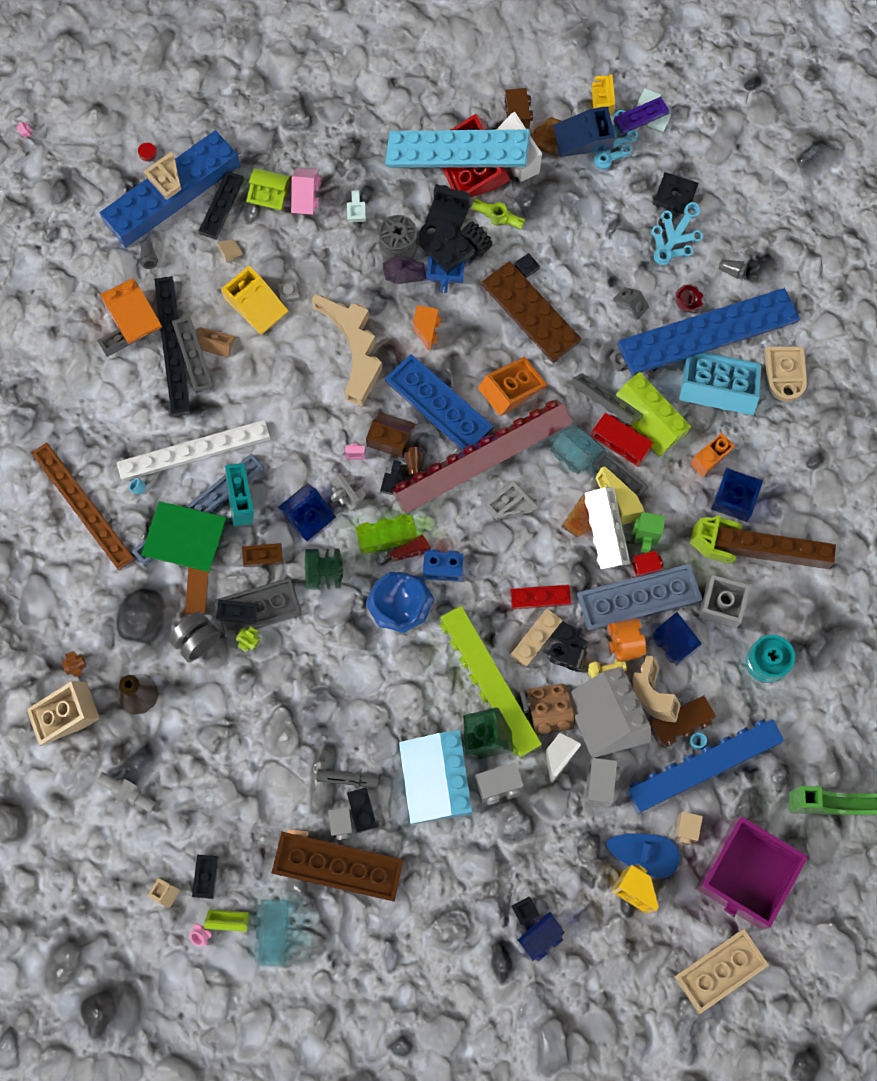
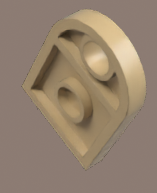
M766 347L764 351L767 383L770 393L781 401L791 402L797 400L802 396L807 386L804 347ZM790 388L793 394L786 395L783 389Z

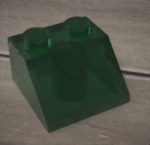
M495 707L463 715L466 756L482 759L513 752L512 731L499 708Z

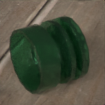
M319 548L305 549L306 589L320 590L322 581H326L327 589L330 590L333 580H335V589H341V583L344 578V565L340 548H334V557H331L330 548L326 549L325 557H321Z

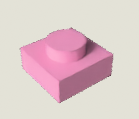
M357 443L350 444V446L345 445L346 459L365 460V446Z

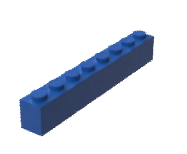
M762 719L754 724L755 728L751 730L746 727L738 731V736L732 739L730 736L723 738L719 741L720 745L714 748L712 745L701 750L702 754L696 757L693 753L683 758L684 762L679 765L676 762L665 767L666 771L661 774L656 771L647 776L648 780L642 783L638 780L630 784V789L626 791V794L636 813L639 814L784 742L785 740L774 720L766 721V719Z

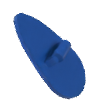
M622 834L610 838L606 844L610 852L621 862L628 866L638 864L647 870L646 874L654 878H665L672 875L680 863V854L677 846L671 840L662 836Z

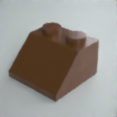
M379 412L372 421L366 436L367 447L403 458L415 423Z

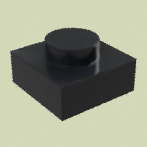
M530 253L514 262V266L525 278L540 269V265Z
M530 896L511 906L520 925L540 915Z

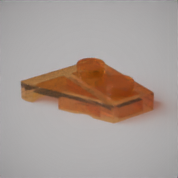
M550 117L543 125L534 129L530 136L540 151L551 155L555 154L557 143L553 125L561 122V120Z
M584 494L581 495L561 526L575 537H579L592 529L589 524L590 516L585 505L586 497Z

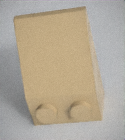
M71 681L27 709L39 746L79 731L100 719L87 682Z

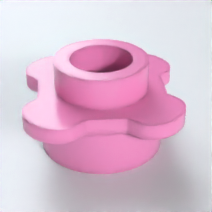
M196 923L193 926L194 930L190 932V940L197 946H206L212 934L208 929H204V926Z

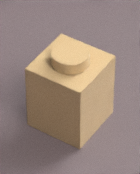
M683 811L679 813L675 838L680 839L679 843L692 845V842L696 843L699 840L703 816Z

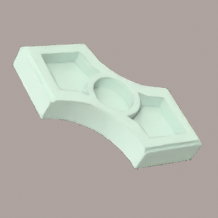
M644 89L637 106L661 97V94ZM668 114L652 121L647 126L664 132L671 115Z

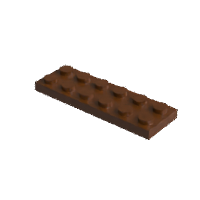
M510 261L481 281V285L552 363L581 342L582 338Z
M281 831L271 874L395 902L404 860Z

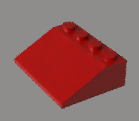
M474 114L451 130H488L485 121L477 114ZM442 167L450 187L471 194L470 198L495 190L510 181L505 167Z

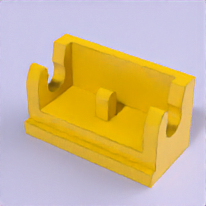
M609 74V76H596L595 81L601 82H592L591 84L593 109L608 107L610 115H613L615 109L613 74Z

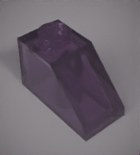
M397 254L383 263L384 276L387 281L404 284L426 280L423 262Z

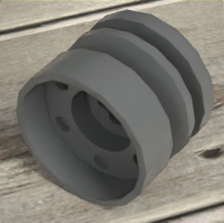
M397 214L389 216L382 221L379 226L378 235L379 249L384 259L393 264H403L413 259L417 253V228L415 223L410 218Z

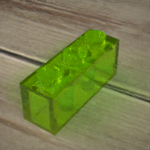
M401 514L394 519L383 518L376 523L364 522L355 527L361 555L418 542L413 515Z

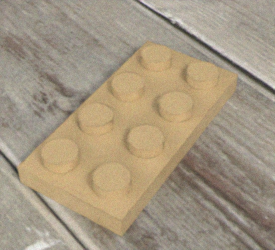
M741 929L674 977L698 1014H701L767 968L769 964L745 929Z

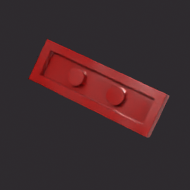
M569 585L510 589L512 610L571 605Z

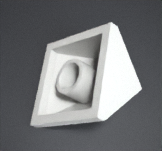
M561 733L557 735L546 750L549 781L552 783L581 746L577 741Z

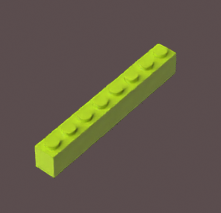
M460 606L441 616V624L439 626L444 635L448 633L451 639L449 644L454 652L458 651L460 654L459 661L464 669L468 668L471 683L473 686H478L481 691L478 694L482 702H487L490 710H488L493 721L497 720L501 726L498 729L504 739L507 737L511 743L509 749L513 756L517 755L521 759L541 748V742L463 607Z

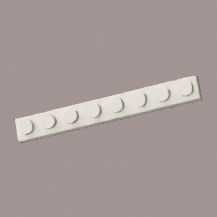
M265 420L116 463L120 478L124 482L271 439Z

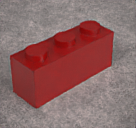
M604 413L591 434L593 439L637 467L641 465L653 446L650 438L638 434L633 427L624 425L616 416Z

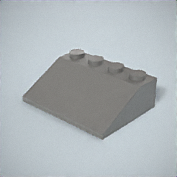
M622 666L603 671L568 693L574 719L591 758L651 742V726Z

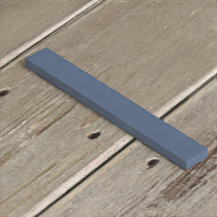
M252 453L240 462L245 465L248 482L264 470V466ZM226 474L187 505L186 508L211 513L229 499ZM146 540L132 550V553L144 567L154 560L141 555Z

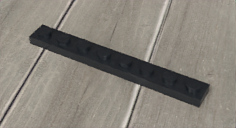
M173 276L156 278L154 281L159 321L162 326L160 329L172 417L191 414L185 362L172 321L179 319Z

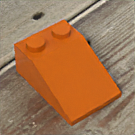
M134 278L100 294L106 310L128 344L162 328Z
M524 356L487 374L478 386V389L501 417L520 406L548 384Z

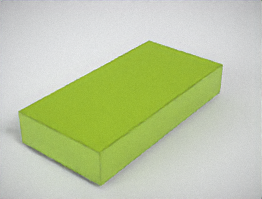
M209 909L204 922V929L247 932L250 913Z

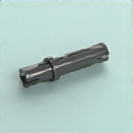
M318 769L317 782L354 785L355 788L363 786L378 789L379 775L361 774L360 771L350 773Z

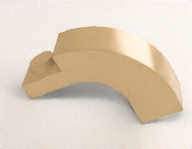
M646 656L645 662L641 665V673L633 674L634 692L644 709L651 716L662 721L676 722L681 704L674 694H663L655 691L654 686L660 666L654 656Z

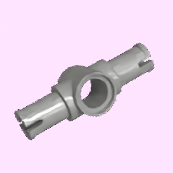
M102 772L96 781L112 791L111 794L114 795V798L128 806L135 804L151 813L156 805L155 801L141 794L142 791L139 790L138 786L126 779L117 780Z

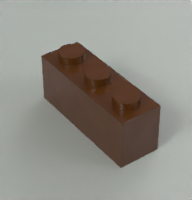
M705 695L681 706L676 722H667L656 718L649 724L659 747L664 744L668 747L677 742L676 738L682 735L686 738L694 734V729L701 727V729L709 727L713 724L712 720L716 716Z

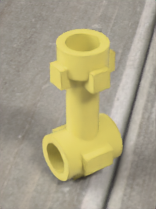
M614 659L613 664L600 666V662L590 663L587 670L589 678H593L606 670L622 666L624 671H627L625 661L617 662Z

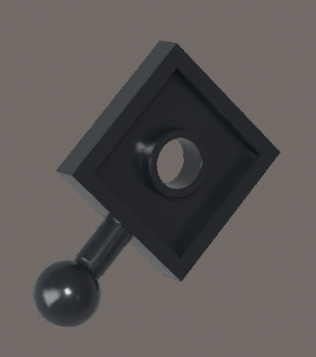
M664 172L653 205L666 208L672 214L673 211L684 214L685 207L693 201L699 183ZM677 191L680 193V196H674L671 192ZM667 214L663 215L665 219L670 218ZM660 218L658 224L662 229L666 230L665 223Z

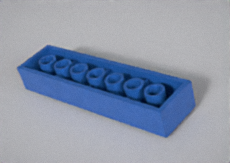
M216 130L175 158L182 190L168 200L147 178L99 212L103 223L125 248L223 179L226 171L232 172L240 166L238 154Z

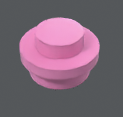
M20 121L19 125L16 126L18 131L25 139L28 136L32 137L31 132L33 129L27 122Z

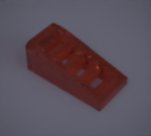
M420 535L390 552L389 558L391 562L419 556L424 554V551L428 552L431 550V547L424 535Z

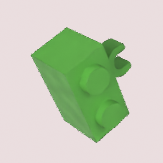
M642 512L639 518L636 517L631 535H634V542L642 544L641 553H648L651 546H657L663 534L665 516Z

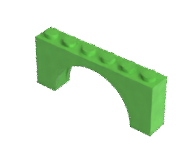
M800 786L789 792V810L791 814L877 816V793H837L822 790V787Z

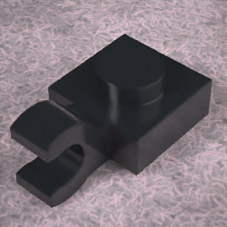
M393 461L391 474L385 472L380 489L381 493L394 496L392 489L396 487V484L404 480V477L399 476L402 466L400 461Z
M564 621L552 637L558 643L568 646L573 645L583 650H586L589 643L583 638L577 637L580 631Z

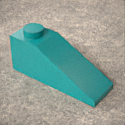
M244 463L225 465L233 526L253 524L254 510Z

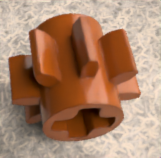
M74 651L65 654L66 660L62 661V665L66 674L72 673L74 677L84 674L83 669L87 665L81 653L77 655Z

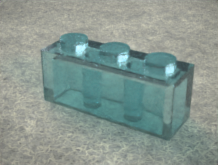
M261 900V905L257 907V918H260V926L256 927V939H259V948L255 949V961L258 962V966L286 967L289 901Z

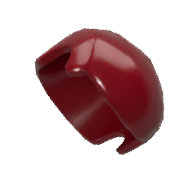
M686 284L677 290L675 302L680 310L694 312L703 306V294L696 286Z

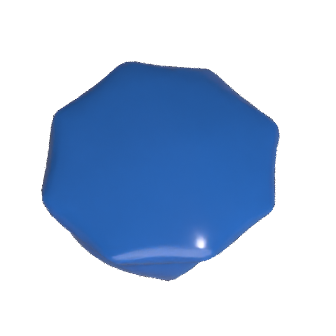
M389 572L374 583L366 600V606L379 627L405 633L426 621L429 610L434 602V597L421 577L403 572Z

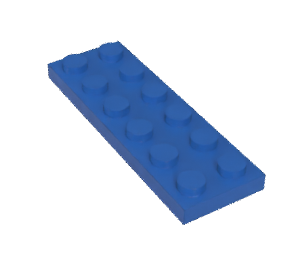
M412 354L385 378V382L462 451L468 445L479 443L481 438L487 436L493 430L492 424Z

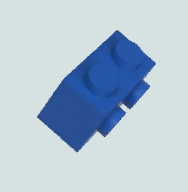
M431 549L428 552L424 551L423 579L462 582L464 554H460L458 551L442 553L436 549Z

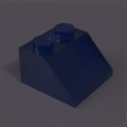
M308 483L278 506L285 519L306 542L336 518L318 490Z
M678 612L661 624L652 634L655 644L663 648L668 661L676 666L695 654L702 645Z
M549 912L515 942L531 962L535 959L539 962L548 954L545 951L548 947L552 945L555 948L564 940L561 936L565 932L552 913Z

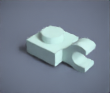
M359 190L352 191V202L347 203L348 222H366L365 202H360Z

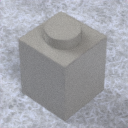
M349 807L328 810L332 838L336 837L337 840L349 839V835H353Z

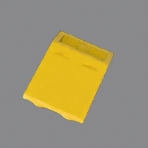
M250 266L246 267L221 288L224 300L260 335L289 312L265 281Z

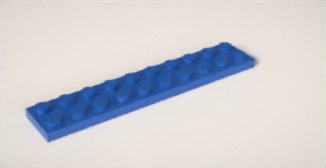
M782 288L618 340L617 345L631 375L634 376L639 372L643 373L798 323L800 317L786 289Z

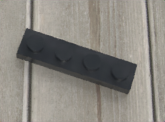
M226 171L199 228L200 235L217 240L243 184L244 177L242 175Z

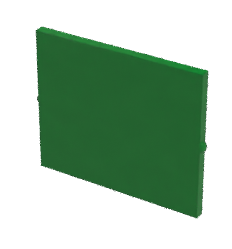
M159 501L141 555L210 573L217 547H219L226 517Z

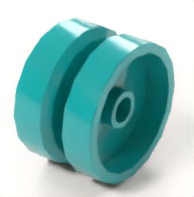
M768 634L760 637L749 648L746 655V667L749 674L755 680L762 683L780 681L793 668L795 663V652L792 645L779 635Z

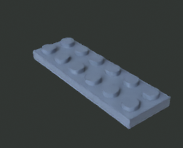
M691 564L577 593L588 632L607 627L608 624L633 618L639 619L702 602Z

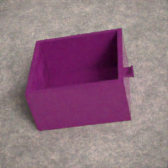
M740 816L732 821L695 889L724 906V911L735 917V914L761 930L771 928L808 856Z

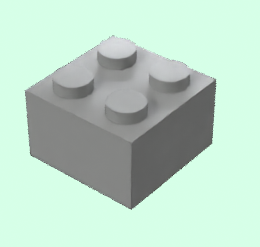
M711 575L707 581L698 617L737 629L742 623L750 585Z
M597 758L590 760L587 769L584 805L609 808L615 800L617 801L618 788H615V783L619 780L620 767H617V761Z
M516 762L476 774L475 777L482 804L487 802V805H493L498 803L500 798L507 797V800L516 798L524 787Z

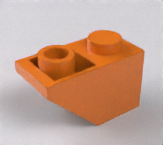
M417 305L413 319V330L427 350H431L432 345L437 342L438 333H435L436 327L440 328L442 317L439 316V309Z
M721 433L694 456L691 466L704 478L734 449L735 445Z

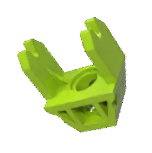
M719 515L712 518H700L693 526L690 544L706 558L733 564L736 556L714 549L718 527L742 530V525L738 522L721 518Z

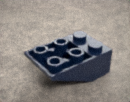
M608 107L589 109L553 125L560 157L613 150L615 134Z

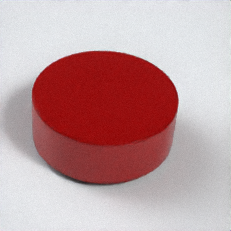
M146 142L138 147L139 157L143 161L155 159L157 151L152 143Z

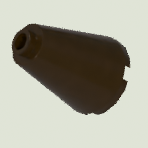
M134 674L126 675L120 680L118 701L121 707L128 713L144 714L155 706L158 699V688L150 677Z

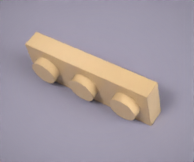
M546 609L511 653V657L527 668L562 623V619Z

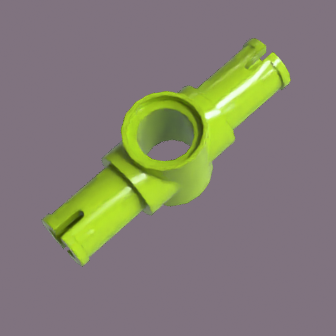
M475 198L471 207L472 210L485 214L495 226L508 224L522 230V226H524L526 219L511 214V211L507 210L505 204L500 202L488 204Z

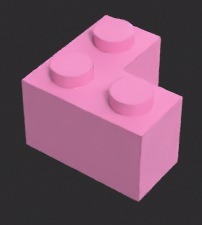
M297 168L292 175L291 213L314 214L315 209H318L319 198H316V191L321 186V175H318L319 169Z

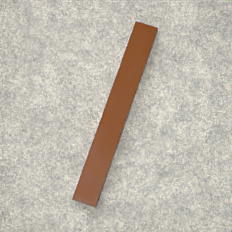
M46 442L31 452L118 571L135 560L49 444Z

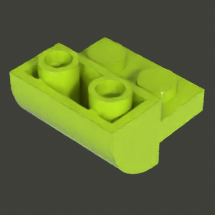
M255 168L249 180L250 188L246 202L283 211L292 176Z

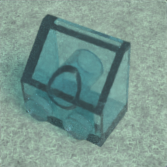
M576 425L562 432L550 448V451L554 453L558 460L563 461L570 471L580 474L605 451V448L580 426Z

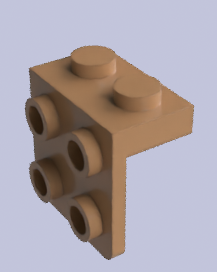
M565 684L529 688L527 690V696H529L531 703L532 727L536 735L574 729V713Z

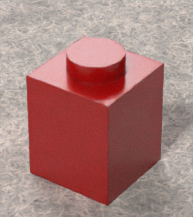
M656 551L633 556L631 564L635 576L640 577L661 571L663 560L661 556L657 555Z

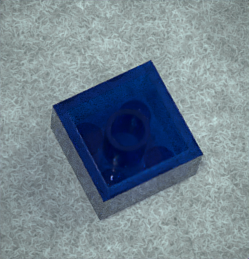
M726 468L721 476L710 509L748 522L752 516L763 480Z

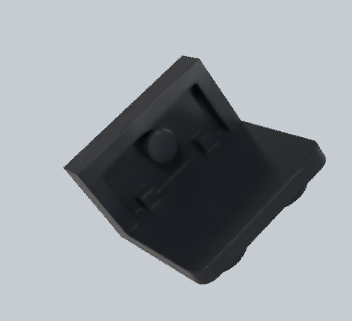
M436 184L434 200L425 223L434 219H442L449 222L460 232L470 207L471 194L463 190L452 189L446 185Z

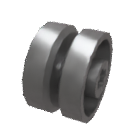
M196 612L183 620L172 631L168 639L176 650L181 649L180 654L187 662H193L203 656L213 647L221 635L214 625H208L209 620L202 612Z

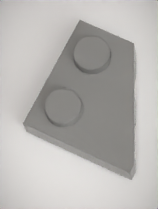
M514 481L484 504V507L496 521L538 510V507Z

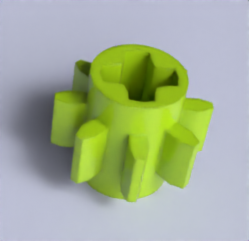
M251 626L248 630L243 628L236 638V641L239 642V648L245 652L248 649L254 651L261 641V638L258 637L259 631Z

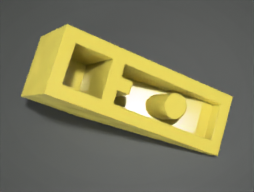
M601 467L595 477L600 489L604 487L614 488L622 525L634 523L636 517L639 518L641 513L644 512L642 503H640L637 495L609 469Z

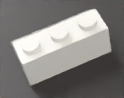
M513 112L497 130L526 128L517 114ZM531 136L527 166L511 167L513 175L518 177L520 182L540 173L542 153Z

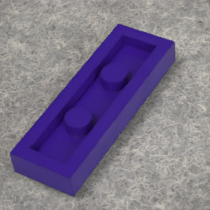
M658 97L615 116L613 121L623 135L668 115L669 109L663 99Z

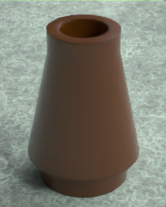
M420 447L405 448L403 455L409 470V476H413L420 472L422 451H420Z

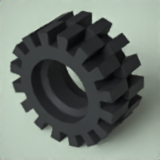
M472 221L459 233L475 248V256L481 257L493 246V242L490 240L491 237L487 235V231H484L482 226L479 227V224H475Z

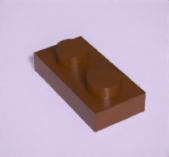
M281 543L242 546L244 567L283 564Z

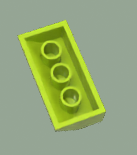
M641 372L626 382L616 393L617 397L642 413L640 419L630 426L638 434L650 438L651 442H653L651 449L658 457H661L688 435L691 428L690 424Z

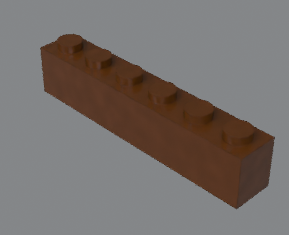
M718 527L714 549L736 556L829 569L835 563L836 544Z

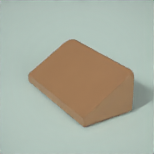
M202 327L196 333L202 351L224 357L230 355L235 341L234 336Z

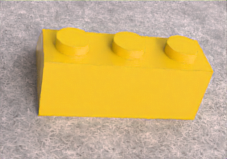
M638 864L635 866L630 865L623 870L611 892L646 914L657 911L659 906L651 876L646 874L647 870Z

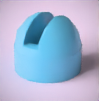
M134 478L129 485V491L134 494H142L146 490L145 483L139 478Z
M694 733L691 736L690 744L694 749L702 750L707 744V738L703 733ZM697 738H701L700 746L696 745Z

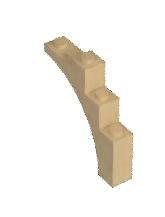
M315 294L312 298L313 308L326 315L337 325L350 346L352 370L350 380L344 391L345 400L362 407L382 371V362L377 357H369L376 344L375 336L368 330L363 331L369 319V311L361 304L351 303L349 308H347L342 303H335L326 296Z

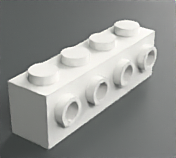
M604 487L586 492L585 505L589 511V524L593 530V543L597 548V562L601 569H612L630 564L614 488Z

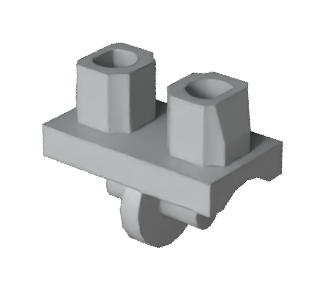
M339 473L335 476L336 479L332 483L333 488L331 490L334 494L331 496V500L333 502L339 501L341 505L346 504L349 510L353 511L358 503L364 499L365 493L360 488L353 491L351 487L354 486L355 480L351 474L343 476Z

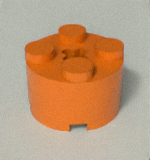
M637 618L613 622L607 625L609 635L612 637V641L609 642L611 653H615L617 662L645 657V637L638 630L642 627Z

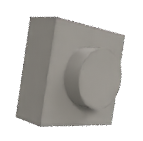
M296 281L278 284L282 303L300 301Z

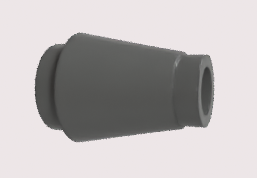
M144 241L141 243L140 264L145 269H153L157 266L158 258L152 243Z
M722 259L718 269L736 279H743L748 265L744 264V261Z

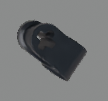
M555 643L549 649L547 657L553 664L575 672H582L588 652L562 643ZM556 650H559V654H560L559 657H556V656H555V655H556V653H555Z

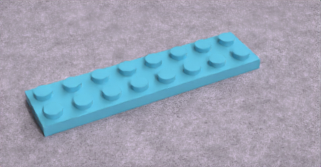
M529 129L389 131L385 165L387 168L526 167L530 131Z

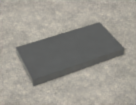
M291 577L219 598L221 600L259 604L256 625L221 621L226 638L238 635L243 628L248 630L251 626L254 629H258L302 615ZM215 599L216 606H218L219 599Z

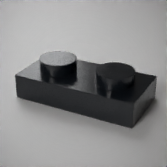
M219 599L216 620L256 625L259 604Z
M367 787L347 792L357 833L377 828Z
M197 854L192 890L193 898L214 899L218 856Z

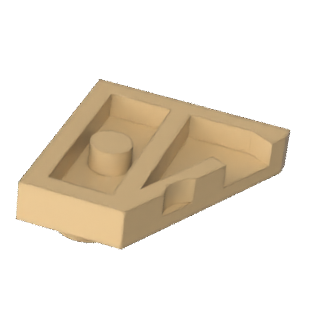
M172 151L143 171L144 175L166 200L182 190Z

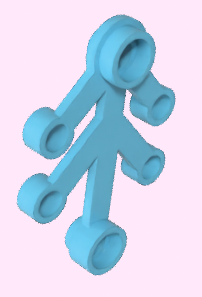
M619 110L615 113L614 117L626 111ZM614 124L615 141L613 148L623 146L621 150L610 153L611 150L595 152L594 164L596 167L604 170L611 165L613 160L629 157L632 148L626 143L635 142L638 133L632 130L626 136L616 139L619 129Z
M691 202L685 207V215L675 231L672 224V213L666 210L661 214L660 218L665 223L668 237L666 245H664L661 235L663 233L662 227L656 225L652 228L651 235L655 238L657 250L654 252V260L659 265H666L675 257L683 256L688 258L693 254L694 250L690 245L684 246L683 249L671 250L675 244L690 241L698 243L702 240L703 233L699 230L681 235L689 221L700 213V207L697 203ZM692 209L694 214H690L688 210ZM667 214L670 218L665 219L663 215ZM654 229H658L660 234H655ZM694 234H698L700 239H696ZM685 249H689L690 254H686ZM660 254H664L665 259H661Z

